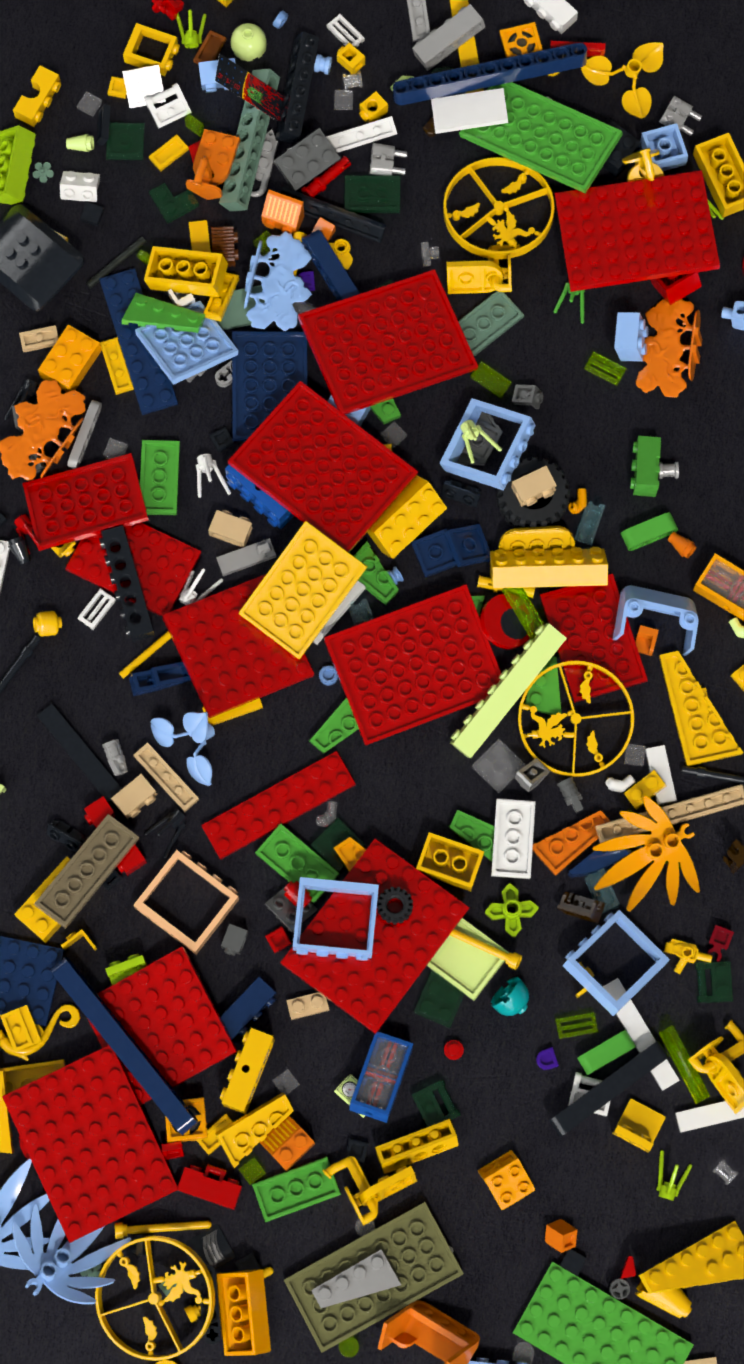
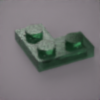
M163 183L149 191V195L167 224L199 207L198 201L190 190H186L173 197L166 184Z

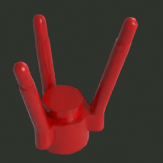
M26 514L19 516L14 521L17 527L15 529L19 536L22 535L23 539H25L23 533L29 534L34 543L39 547L40 543L32 532L31 519Z

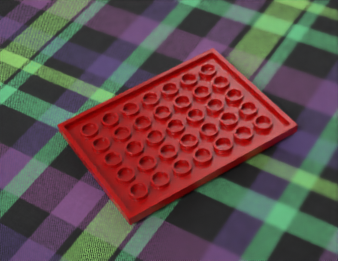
M702 170L655 177L653 181L642 179L591 187L586 193L578 190L555 193L570 292L720 269Z
M435 269L298 314L299 322L341 415L364 409L478 369V364Z
M301 381L228 460V464L299 520L303 523L308 521L348 552L356 546L418 475L417 470L347 416L341 415L338 409Z
M467 585L323 638L365 746L477 704L481 699L485 700L489 695L487 693L489 688L493 684L497 685L501 680L499 678L501 675L500 668L490 643L482 630L480 618Z
M374 839L343 881L379 885L378 899L380 894L384 890L390 889V887L405 889L413 900V909L409 919L404 920L401 924H389L381 918L377 909L372 958H368L367 961L356 960V957L348 956L347 959H340L332 954H328V957H320L312 952H308V955H300L293 951L292 946L280 964L376 1034L467 913L469 907L381 842ZM334 892L300 936V944L367 950L372 896ZM394 898L388 902L387 907L391 912L398 913L402 910L403 904L399 899Z
M109 1045L2 1096L69 1243L177 1191L178 1186L118 1057Z

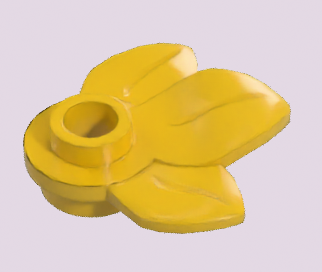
M338 239L334 243H329L344 269L348 270L353 261L349 242L345 239ZM339 247L345 248L343 251L338 250Z

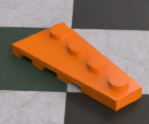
M600 810L580 820L578 823L570 827L568 826L562 829V831L533 844L532 851L556 876L599 839L595 826L611 821Z

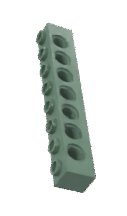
M271 69L252 71L253 76L277 91L280 77ZM247 101L244 102L236 137H240V143L230 174L224 181L223 195L219 201V204L229 211L248 209L270 116Z

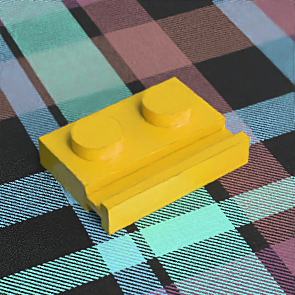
M27 1005L0 1015L15 1053L42 1042Z

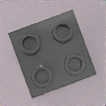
M283 888L268 900L265 905L288 928V931L294 933L297 907L284 896L286 891ZM311 902L303 909L302 923L318 910Z

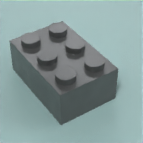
M318 128L273 162L292 190L296 191L341 158L321 129Z

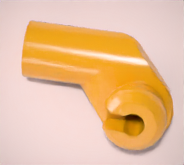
M578 489L577 500L569 504L568 509L572 514L580 513L587 506L586 489Z

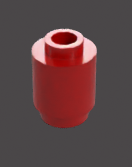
M291 881L284 888L286 891L284 896L297 907L299 882L293 883ZM305 889L303 909L313 899L307 889Z

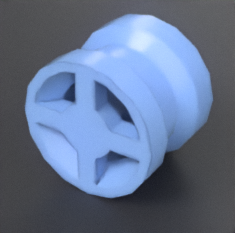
M317 54L314 72L318 73L321 71L329 75L332 57H323L321 54Z

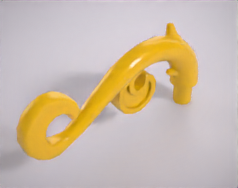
M70 1004L61 1006L53 1014L45 1030L40 1025L35 1024L42 1042L16 1053L13 1050L9 1037H6L1 1029L0 1047L6 1053L28 1061L27 1055L35 1053L47 1042L60 1014L65 1011L71 1014L69 1021L64 1022L60 1020L59 1023L65 1028H73L79 1023V1010Z

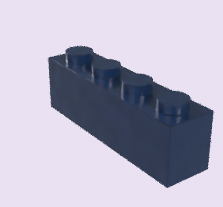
M260 977L220 1017L234 1045L236 1043L234 1040L239 1035L242 1037L249 1030L248 1025L252 1021L256 1022L263 1015L261 1011L266 1006L268 1008L271 1007L277 1000L275 998L277 993Z

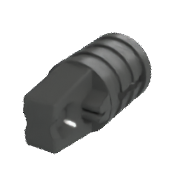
M570 777L558 783L557 786L560 788L567 806L572 805L575 813L583 810L580 802L583 797L578 791L573 777Z

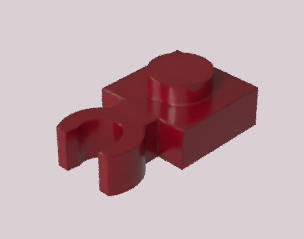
M715 925L709 941L714 946L707 954L710 955L712 952H716L718 954L717 961L719 962L722 958L721 949H728L734 932Z

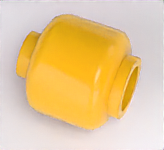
M55 611L39 612L33 618L34 631L38 632L39 636L42 637L56 635L59 628H62V619L57 616Z

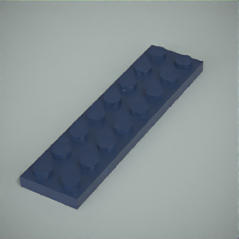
M135 268L100 278L101 287L142 415L178 405L171 381L136 335L135 329L142 326H138L136 323L122 324V318L135 294L143 295Z

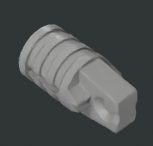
M119 739L104 743L102 746L114 775L119 776L128 772Z

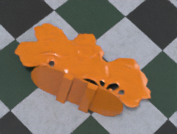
M662 299L655 307H652L645 313L648 324L655 328L657 335L655 337L648 336L645 339L647 353L643 355V361L647 365L638 372L636 386L641 388L643 392L647 393L659 386L665 397L677 398L679 393L687 388L686 382L681 376V372L685 369H688L689 379L693 381L696 363L700 364L698 346H702V336L700 333V311L697 310L695 312L693 325L687 319V316L694 310V305L691 301L680 299L669 305L665 299ZM678 318L681 319L682 321H684V322H683V325H686V326H685V327L679 326V325L676 323V320H677ZM686 330L692 331L691 345H682L680 343V336ZM685 350H690L688 364L680 361V357Z
M44 380L36 391L37 404L25 401L14 405L16 414L19 415L17 419L18 427L23 429L24 433L22 436H9L0 441L2 464L8 468V475L12 479L22 477L26 480H32L36 476L35 466L45 462L46 467L40 475L43 478L53 463L58 464L64 454L62 450L64 448L68 449L75 438L73 435L84 420V418H81L75 426L71 423V418L74 415H79L86 411L85 403L83 402L85 400L84 395L76 390L62 394L61 387L56 380ZM65 415L67 417V421H65L62 418V416ZM61 427L71 430L64 442L58 439ZM48 441H53L60 446L53 457H48L44 454V446ZM31 454H37L41 456V458L37 457L36 460L29 459V456ZM33 462L34 465L29 466L28 463Z

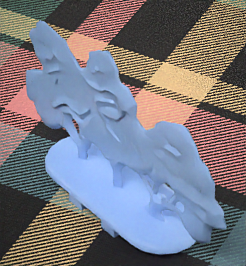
M287 231L283 232L280 236L271 235L267 237L266 243L270 251L265 256L260 254L262 248V241L260 240L256 256L252 255L250 270L246 277L245 291L247 294L244 309L247 308L250 297L254 298L256 305L246 314L248 320L252 322V327L265 329L275 321L276 325L283 331L294 328L297 325L298 313L292 304L294 302H304L312 295L309 289L304 287L302 279L295 277L293 274L295 270L305 267L312 256L304 248L301 241L293 239L292 234ZM274 254H279V255H280L279 258L276 259V260H269V259H268V258H272L271 255H274ZM259 262H266L270 268L268 276L256 275ZM254 279L261 281L262 292L251 293ZM259 299H263L265 302L261 303Z

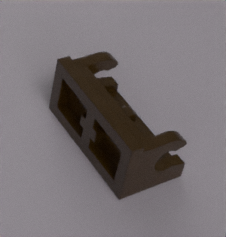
M737 839L727 850V855L732 861L723 856L724 863L731 869L733 874L744 864V846Z
M565 892L557 909L566 915L599 923L606 903Z

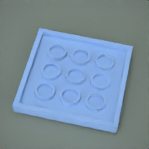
M201 301L184 307L202 314L205 310V306ZM205 318L198 333L178 331L172 327L160 329L154 325H146V327L135 329L137 337L173 385L238 355V349L218 323L212 319Z

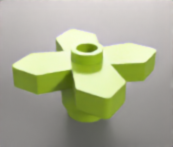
M509 883L502 891L504 904L492 903L486 909L485 914L493 921L505 919V931L514 938L522 930L520 917L532 918L539 907L531 900L519 902L518 889ZM514 908L515 913L508 912V909Z

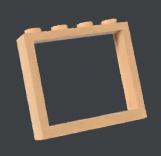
M176 850L133 906L197 955L239 901V897L237 896L238 892L233 887H225L221 884L223 880L217 875H209L206 872L207 868L201 863L195 864L192 862V857L185 851L180 853ZM178 860L229 897V900L196 942L192 941L144 904Z

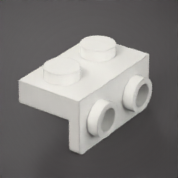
M63 171L60 182V198L64 200L97 202L100 174Z

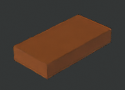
M210 30L193 59L194 63L215 61L226 42V37Z

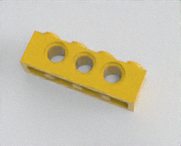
M450 1119L379 1145L375 1149L382 1170L386 1174L459 1145Z

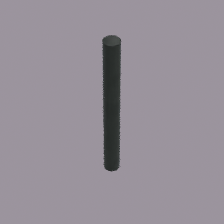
M140 237L86 283L90 289L100 282V278L106 277L143 246L146 240Z

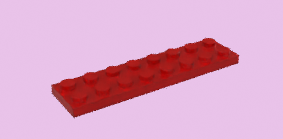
M335 751L201 826L221 860L274 831L280 823L285 825L356 784L338 752Z

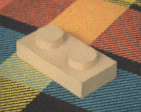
M56 325L19 333L23 352L52 347L59 339Z
M319 992L286 1000L291 1020L329 1011L326 997Z

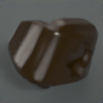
M433 117L423 127V130L429 137L437 135L435 133Z

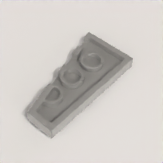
M379 1250L311 1291L319 1306L324 1308L397 1287L401 1283L383 1251Z

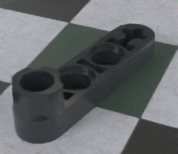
M205 1264L208 1270L212 1271L211 1277L214 1281L215 1289L214 1310L217 1315L214 1320H211L210 1324L218 1322V1326H209L203 1337L208 1344L214 1345L222 1338L217 1276L215 1268L210 1264ZM198 1274L199 1291L202 1299H204L203 1291L208 1287L207 1285L202 1286V1282H206L204 1276ZM202 1302L200 1307L203 1328L206 1321L205 1312L209 1308V1304ZM210 1329H214V1332L218 1333V1336L215 1337V1340H211V1338L208 1337V1333H210L211 1331Z

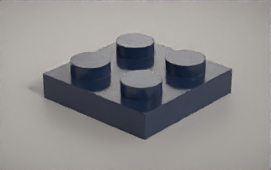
M480 524L450 529L445 532L457 567L490 561V549Z
M447 529L411 542L425 578L457 566L445 535Z

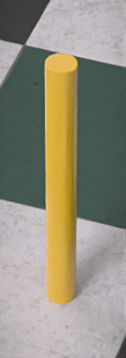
M169 631L121 670L119 675L124 679L170 640L171 635Z

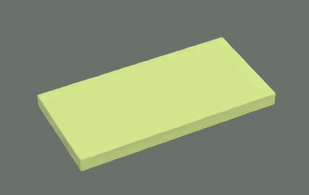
M463 918L455 927L456 930L509 954L508 951ZM449 936L427 966L475 1001L505 960Z

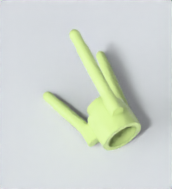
M467 420L461 424L462 438L465 441L472 464L474 463L469 439L476 441L479 433L498 451H502V448L482 430L480 425L476 426L473 420Z

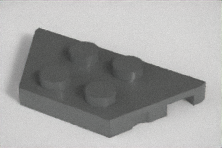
M482 412L476 426L480 425L482 430L498 443L503 435V431L494 422L490 414ZM479 433L476 441L469 439L474 463H471L465 445L457 461L458 464L485 466L495 447Z

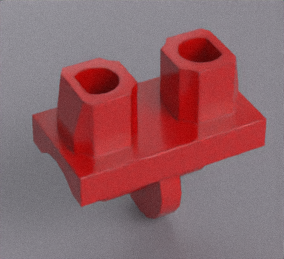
M152 0L154 3L152 10L155 13L161 11L172 21L176 19L178 12L184 6L182 0Z

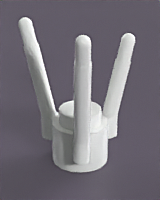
M211 454L198 456V464L195 465L197 470L198 497L201 498L202 491L201 471L206 473L208 481L211 482L210 472L213 468L227 494L230 495L231 492L217 467L216 460H212Z
M203 568L189 588L195 573L192 570L178 600L184 605L202 600L219 586L223 579H219L202 595L196 598L198 594L193 590L205 569Z

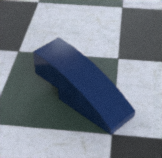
M183 662L153 667L148 671L133 673L129 677L133 696L162 690L191 680Z
M626 849L606 851L605 853L603 851H594L571 869L568 876L570 878L582 877L604 871L629 853Z

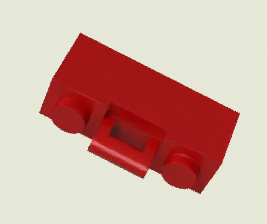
M207 1164L205 1173L201 1172L202 1168L190 1165V1168H184L177 1188L178 1191L235 1210L242 1186H239V1181L231 1178H228L227 1181L224 1180L227 1170ZM209 1173L220 1176L219 1181L208 1178Z

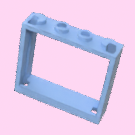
M472 398L440 461V465L446 472L504 491L508 481H511L514 469L519 465L521 454L526 450L527 442L530 436L534 434L533 430L536 425L530 416ZM482 412L521 424L496 476L457 463L465 447V441L462 438L463 432L460 429L461 424L467 420H473L476 424Z
M300 877L293 951L300 955H308V952H312L320 957H328V954H332L340 959H347L348 956L356 957V960L367 961L368 958H372L379 885ZM305 889L372 896L367 950L300 944Z
M620 910L615 914L611 912L604 919L606 923L602 927L597 925L591 932L592 936L589 939L585 937L578 944L580 948L576 952L574 950L570 951L565 957L567 961L563 965L612 1016L625 1006L670 960ZM615 922L656 962L617 1001L576 961Z

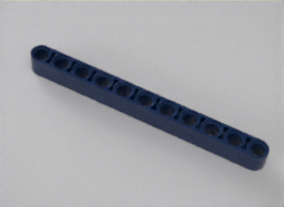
M575 43L400 80L393 84V99L397 105H407L581 68L587 63V47L583 43Z
M64 957L51 968L50 971L176 1130L181 1135H184L198 1123L195 1115L75 965L67 957Z

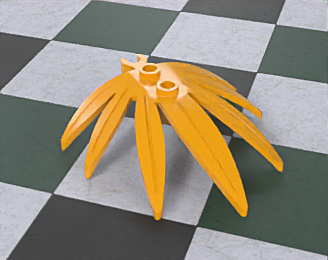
M645 795L642 797L644 806L657 823L633 812L620 811L619 814L629 823L651 831V834L620 836L604 841L592 848L594 851H615L645 845L614 864L594 886L595 890L613 885L636 873L651 861H654L636 883L627 904V911H631L647 894L666 861H668L666 889L671 905L676 903L679 888L678 862L688 884L695 892H700L695 867L681 842L684 838H692L695 835L694 832L685 834V828L690 826L688 823L681 825L679 831L675 832L665 812L658 804Z

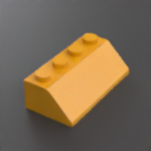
M263 1269L218 1273L217 1283L224 1356L258 1355L271 1352Z

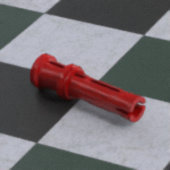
M343 156L320 177H314L307 187L301 189L302 193L314 198L321 191L324 192L332 180L351 166L349 159Z

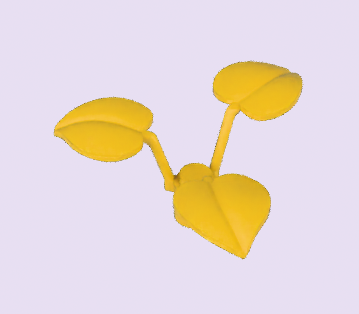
M653 42L639 46L633 53V59L629 60L626 66L623 65L613 72H610L612 64L606 57L594 56L587 59V63L581 67V71L584 77L594 85H606L609 81V76H613L623 70L628 77L633 78L632 90L624 93L622 106L626 112L638 118H645L651 108V95L644 87L636 89V80L641 68L648 73L659 70L663 63V43Z

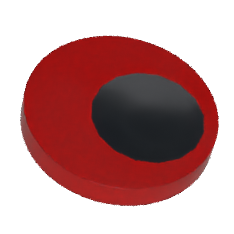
M497 595L490 599L481 611L480 622L482 630L487 639L497 647L503 649L517 648L527 642L532 635L534 627L532 613L526 603L514 595Z

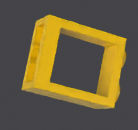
M136 23L123 53L124 62L139 68L159 64L160 75L165 76L167 71H170L172 68L173 56L177 55L180 45L178 44L177 37ZM143 36L169 44L161 63L136 55Z

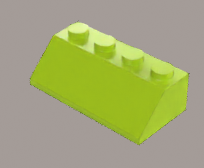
M19 125L0 131V203L13 205L23 202L25 197V188L29 178L28 172L32 162L31 157L35 146L36 134Z

